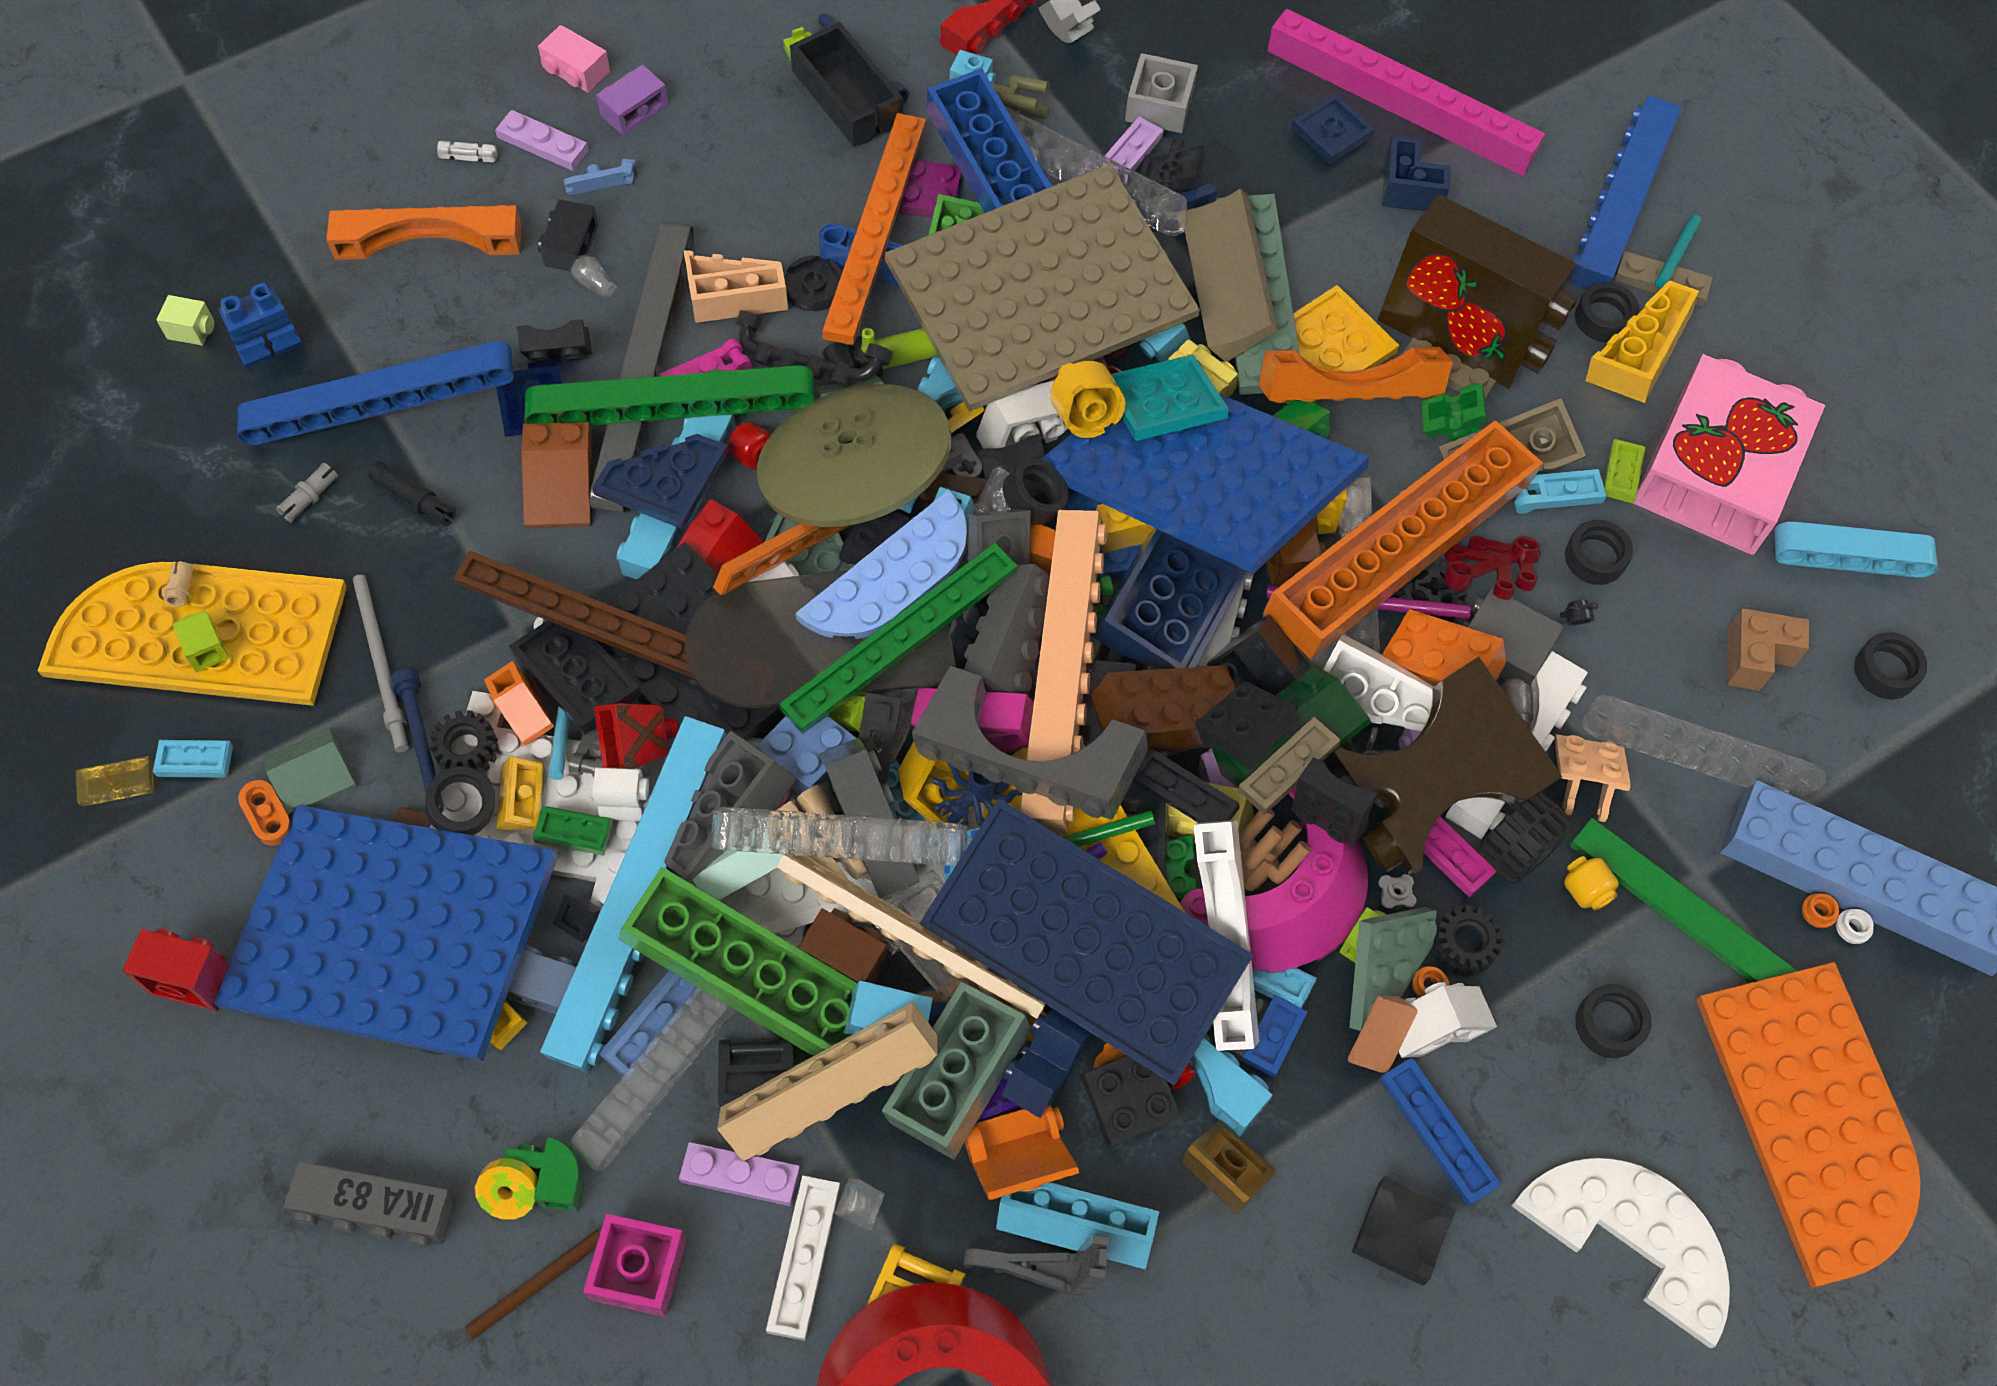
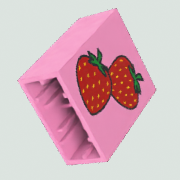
M1703 354L1679 396L1638 487L1637 497L1633 504L1754 556L1780 517L1825 405L1807 398L1806 394L1795 386L1787 384L1776 385L1747 373L1743 366L1735 361L1728 359L1716 360Z

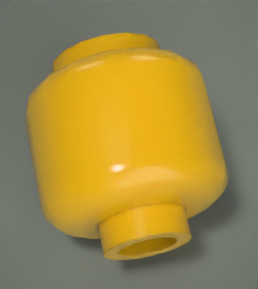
M1582 856L1568 865L1567 869L1570 873L1564 879V885L1581 908L1592 907L1596 911L1609 904L1618 896L1615 891L1619 886V882L1601 858L1587 860L1585 856Z

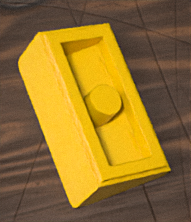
M510 756L502 764L496 829L535 830L541 812L544 763Z

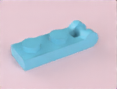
M1599 469L1536 475L1531 484L1516 495L1514 505L1517 513L1525 514L1535 509L1603 503L1607 496ZM1528 490H1535L1536 495H1529Z

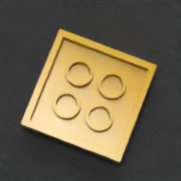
M1338 285L1293 313L1299 354L1316 366L1333 371L1365 370L1380 365L1398 352L1400 345Z

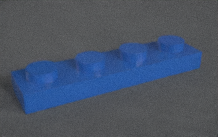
M1413 1058L1408 1059L1381 1076L1380 1082L1467 1207L1501 1186L1499 1180Z

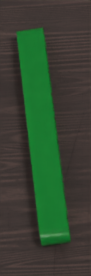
M784 366L532 386L525 391V423L589 422L591 426L797 410L814 403L813 371L806 366Z

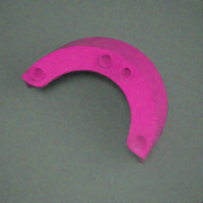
M1296 787L1289 792V795L1293 798V800ZM1300 820L1299 824L1307 829V844L1310 846L1311 852L1284 883L1267 892L1245 896L1250 952L1254 954L1251 959L1252 970L1267 971L1268 974L1283 973L1288 969L1297 968L1316 959L1318 961L1323 959L1345 941L1358 922L1367 897L1368 869L1359 840L1354 847L1347 843L1337 842L1327 834V831L1317 825H1310ZM1203 889L1192 890L1183 898L1180 905L1185 913L1208 926Z

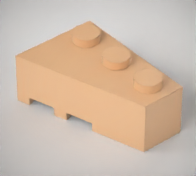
M684 250L696 323L738 317L740 310L755 315L788 310L781 262L742 257L741 261L723 259V255L713 254L712 257L694 255L693 251Z

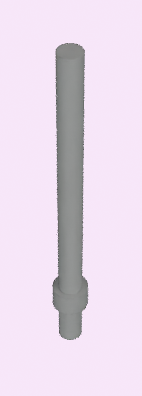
M356 575L352 580L385 708L383 713L385 727L391 732L395 751L399 753L405 752L409 749L404 729L407 725L403 709L399 708L396 693L393 691L391 673L366 576Z

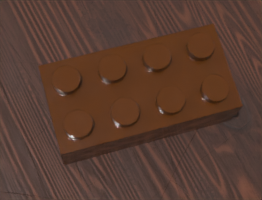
M1227 665L1109 672L1092 692L1091 697L1103 730L1107 728L1112 719L1143 729L1146 732L1148 750L1152 748L1157 752L1208 748L1202 744L1195 723L1235 689V685Z

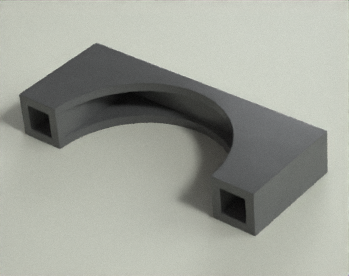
M953 666L949 667L912 731V736L920 755L929 760L939 759L950 763L960 771L967 772L970 770L982 774L986 779L994 783L1004 782L1013 785L1026 794H1039L1047 797L1057 805H1070L1079 808L1091 817L1099 818L1101 816L1113 820L1148 751L1145 730L1112 719L1107 728L1095 741L1074 754L1048 761H1029L1015 758L995 748L979 729L980 712L987 696L982 676Z

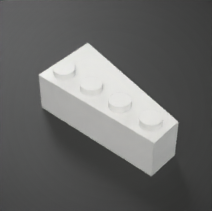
M1055 379L1032 385L987 404L976 434L983 449L1007 447L1035 434H1038L1040 440L1044 439L1046 443L1057 440L1068 428L1064 425L1051 403L1050 392Z

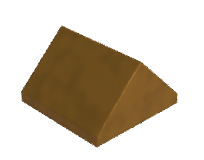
M1221 1120L1194 1141L1182 1159V1163L1237 1215L1277 1172Z

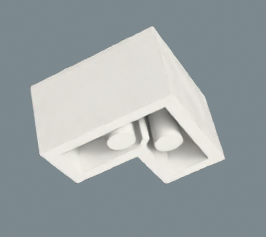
M1440 982L1424 990L1426 995L1417 1000L1416 998L1406 999L1405 1001L1414 1006L1418 1012L1399 1053L1401 1058L1422 1057L1449 1042H1468L1496 1028L1497 1025L1480 987L1464 986L1463 983L1447 986L1445 982Z

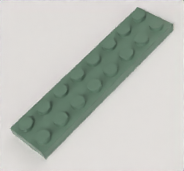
M1275 194L1249 195L1248 200L1278 331L1235 357L1240 395L1263 393L1258 384L1265 351L1295 350L1299 353Z

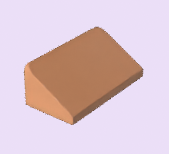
M1379 995L1348 1056V1061L1377 1072H1389L1418 1010L1398 996Z

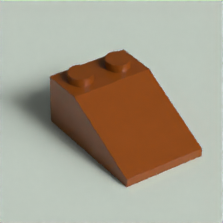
M589 422L523 424L521 454L525 528L591 526L592 508L590 505V494L593 483L595 443Z

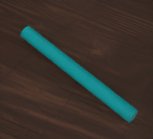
M1694 214L1690 216L1655 280V285L1658 288H1662L1671 279L1701 223L1699 215Z

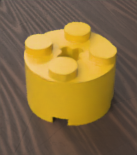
M1082 361L1063 365L1058 371V376L1050 392L1051 403L1064 425L1072 434L1081 438H1093L1105 433L1104 428L1111 423L1115 426L1120 421L1125 410L1126 402L1121 389L1106 366L1095 361Z

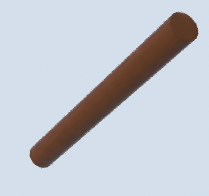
M596 1229L465 1326L472 1339H476L596 1249L600 1236L599 1230Z

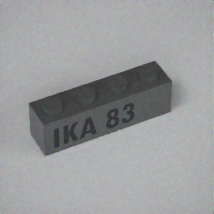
M298 1161L283 1208L294 1215L293 1221L300 1224L316 1226L318 1220L332 1223L330 1228L337 1231L354 1233L356 1227L369 1230L368 1235L374 1238L391 1240L393 1235L407 1237L406 1243L428 1248L430 1242L443 1244L456 1198L446 1189Z

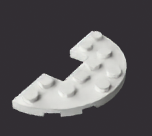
M1604 1158L1582 1159L1557 1166L1544 1173L1524 1189L1511 1205L1513 1208L1575 1252L1581 1250L1596 1224L1602 1226L1661 1268L1643 1301L1710 1349L1717 1345L1725 1326L1729 1308L1730 1287L1725 1257L1720 1243L1703 1213L1683 1191L1670 1181L1653 1171L1629 1162Z

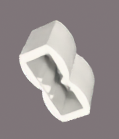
M595 768L592 794L594 804L598 806L599 817L612 818L613 821L639 822L652 793L649 792L648 778H643L640 769Z

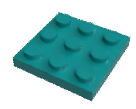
M1193 354L1111 374L1121 389L1126 402L1121 418L1135 441L1150 439L1171 432H1179L1187 428L1211 424L1228 418L1226 403Z

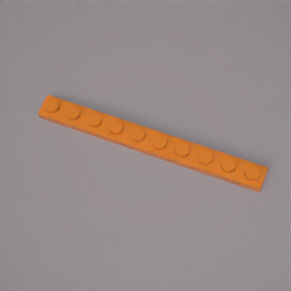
M900 113L896 115L822 330V339L854 345L926 129L925 118Z

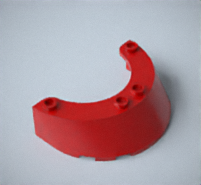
M923 1283L891 1291L870 1302L843 1327L829 1348L820 1370L817 1386H894L909 1375L939 1367L957 1368L972 1372L983 1377L994 1386H1052V1382L1043 1355L1034 1338L1024 1324L1005 1306L988 1295L964 1286L948 1283Z

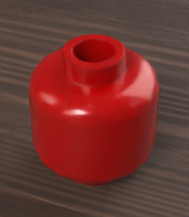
M745 422L732 431L728 441V452L744 467L756 470L759 455L771 434L754 422Z

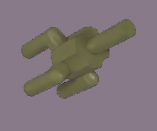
M1012 75L1009 77L1007 86L992 84L1021 133L1037 136L1040 124L1014 119L1016 113L1021 112L1048 118L1050 106L1040 105L1039 99L1020 95V89L1047 94L1049 82Z

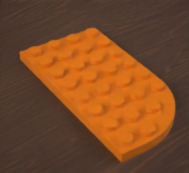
M1835 962L1699 996L1696 999L1697 1005L1810 1288L1813 1289L1843 1281L1879 1266L1900 1247L1914 1223L1920 1199L1919 1165L1909 1133Z

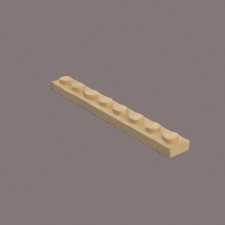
M791 848L782 856L777 868L785 872L784 876L789 881L798 885L806 884L817 891L816 895L831 904L836 902L849 909L848 913L853 918L861 922H872L880 927L881 933L894 941H900L901 939L913 946V951L920 957L927 960L934 958L946 965L945 969L951 975L960 979L966 977L977 983L978 989L984 994L993 998L999 996L1011 1003V1008L1026 1015V1017L1032 1015L1038 1018L1045 1005L1044 1002L919 924V920L794 848Z

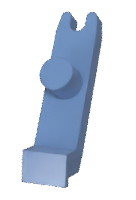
M623 159L620 167L600 170V166L597 164L589 165L587 167V174L572 176L563 180L567 195H574L623 184H632L634 174H637L635 160Z

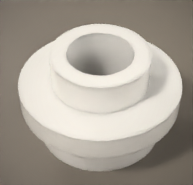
M1847 909L1839 915L1836 921L1838 934L1849 943L1862 944L1873 934V920L1863 910ZM1849 923L1854 924L1857 927L1858 932L1854 931L1850 927Z

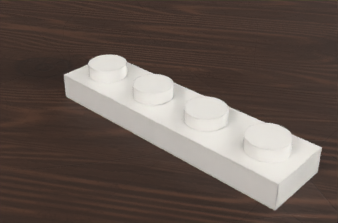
M802 1175L766 1332L769 1334L806 1341L839 1195L840 1183Z

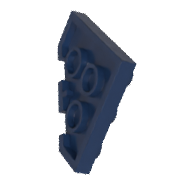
M695 434L686 437L685 442L667 447L666 444L641 451V456L622 461L621 458L609 461L592 489L596 496L684 529L725 459L728 448L723 443Z

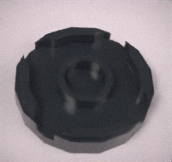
M811 255L796 260L787 268V273L784 277L787 299L795 307L804 311L817 312L829 309L842 275V269L833 260L827 258L826 261L820 259V256Z

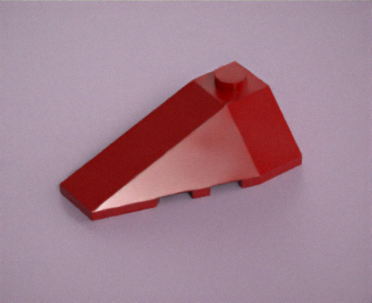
M710 499L692 521L677 547L686 542L718 575L723 564L764 542L737 513Z

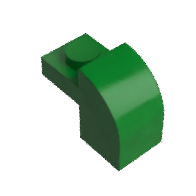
M547 1138L544 1153L541 1152V1148L527 1144H520L518 1149L506 1148L504 1158H513L525 1163L539 1176L534 1199L540 1207L579 1212L584 1187L583 1171L579 1162L565 1144L558 1140Z

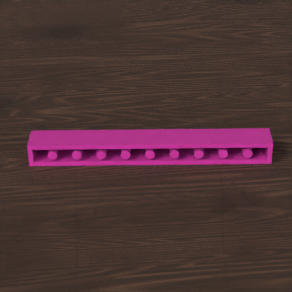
M1286 9L1272 26L1267 52L1524 177L1538 155L1545 133L1289 9Z

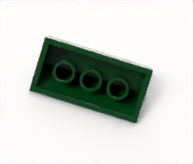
M1315 665L1275 695L1295 705L1301 727L1293 734L1283 736L1272 744L1262 757L1260 763L1252 770L1244 767L1225 751L1217 748L1211 749L1221 775L1239 787L1243 781L1313 717L1341 739L1339 747L1371 722L1370 718L1341 681Z

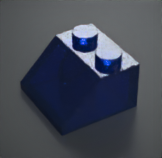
M561 359L513 365V380L508 384L496 387L505 437L523 434V424H526L525 391L528 388L538 385L565 383Z

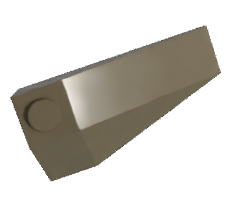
M1562 398L1499 423L1543 462L1539 471L1555 470L1586 458ZM1480 431L1440 446L1439 450L1443 460Z

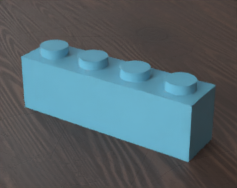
M1049 1182L1042 1184L1037 1189L1026 1192L1022 1190L1002 1196L996 1229L1078 1251L1093 1235L1108 1237L1109 1246L1106 1248L1108 1250V1260L1146 1270L1159 1211Z

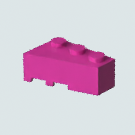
M918 688L911 718V724L914 727L937 689ZM986 692L987 696L979 718V729L984 737L1002 752L1028 748L1034 702L1027 694Z

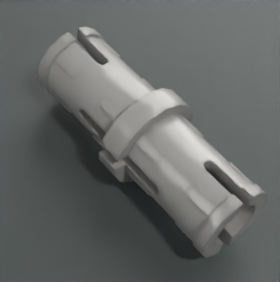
M322 463L305 482L300 481L295 485L296 490L276 507L277 512L282 515L289 507H293L284 517L285 520L292 523L310 503L315 504L320 499L319 495L339 478L338 474L333 470L323 479L322 476L331 467L326 463Z

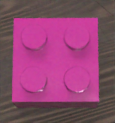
M606 1214L583 1293L590 1301L666 1317L687 1242L683 1231Z

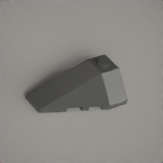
M732 731L728 733L709 758L704 769L708 773L700 791L695 790L691 799L694 807L688 820L680 824L664 861L668 867L688 882L694 879L771 813L797 780L775 760Z

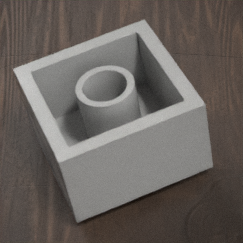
M1141 53L1128 94L1125 121L1133 123L1140 116L1164 130L1182 133L1194 93L1198 65Z

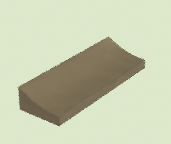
M1241 188L1213 203L1181 211L1207 345L1209 349L1225 362H1228L1278 331L1248 195Z

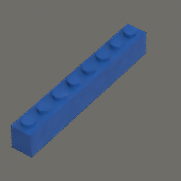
M1650 95L1647 96L1643 106L1637 105L1630 121L1635 123V127L1629 125L1622 143L1627 144V146H1620L1613 163L1617 164L1618 167H1611L1604 183L1610 187L1609 189L1603 188L1596 205L1601 208L1600 211L1594 209L1587 227L1592 228L1591 233L1585 231L1578 248L1582 249L1583 252L1582 254L1575 253L1572 261L1577 264L1569 284L1586 290L1595 283L1612 281L1682 108L1681 106Z

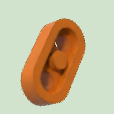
M254 780L247 783L240 790L238 801L254 833L266 845L276 846L281 844L282 839L290 831L291 818L271 784L264 780ZM266 798L263 804L255 805L259 799ZM274 826H280V829L277 832L270 833V830Z

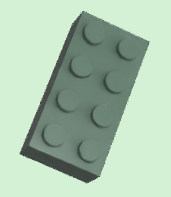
M962 981L932 1028L937 1034V1057L927 1066L914 1068L905 1073L882 1109L883 1114L891 1125L953 1160L956 1158L1003 1079L1007 1067L1016 1057L1031 1030L1026 1015Z

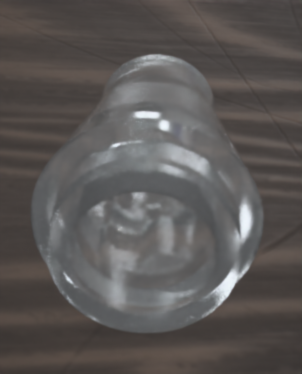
M583 255L573 264L571 274L574 276V281L594 291L604 299L610 298L617 290V285L610 279L595 257L590 258L588 255Z

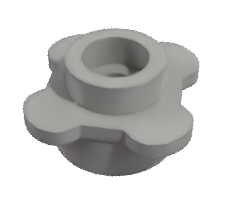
M1404 874L1401 877L1391 878L1389 875H1384L1380 878L1378 884L1382 888L1381 904L1385 908L1401 909L1406 907L1409 909L1414 907L1417 899L1412 893L1414 880L1411 876ZM1399 889L1401 894H1396L1394 890Z

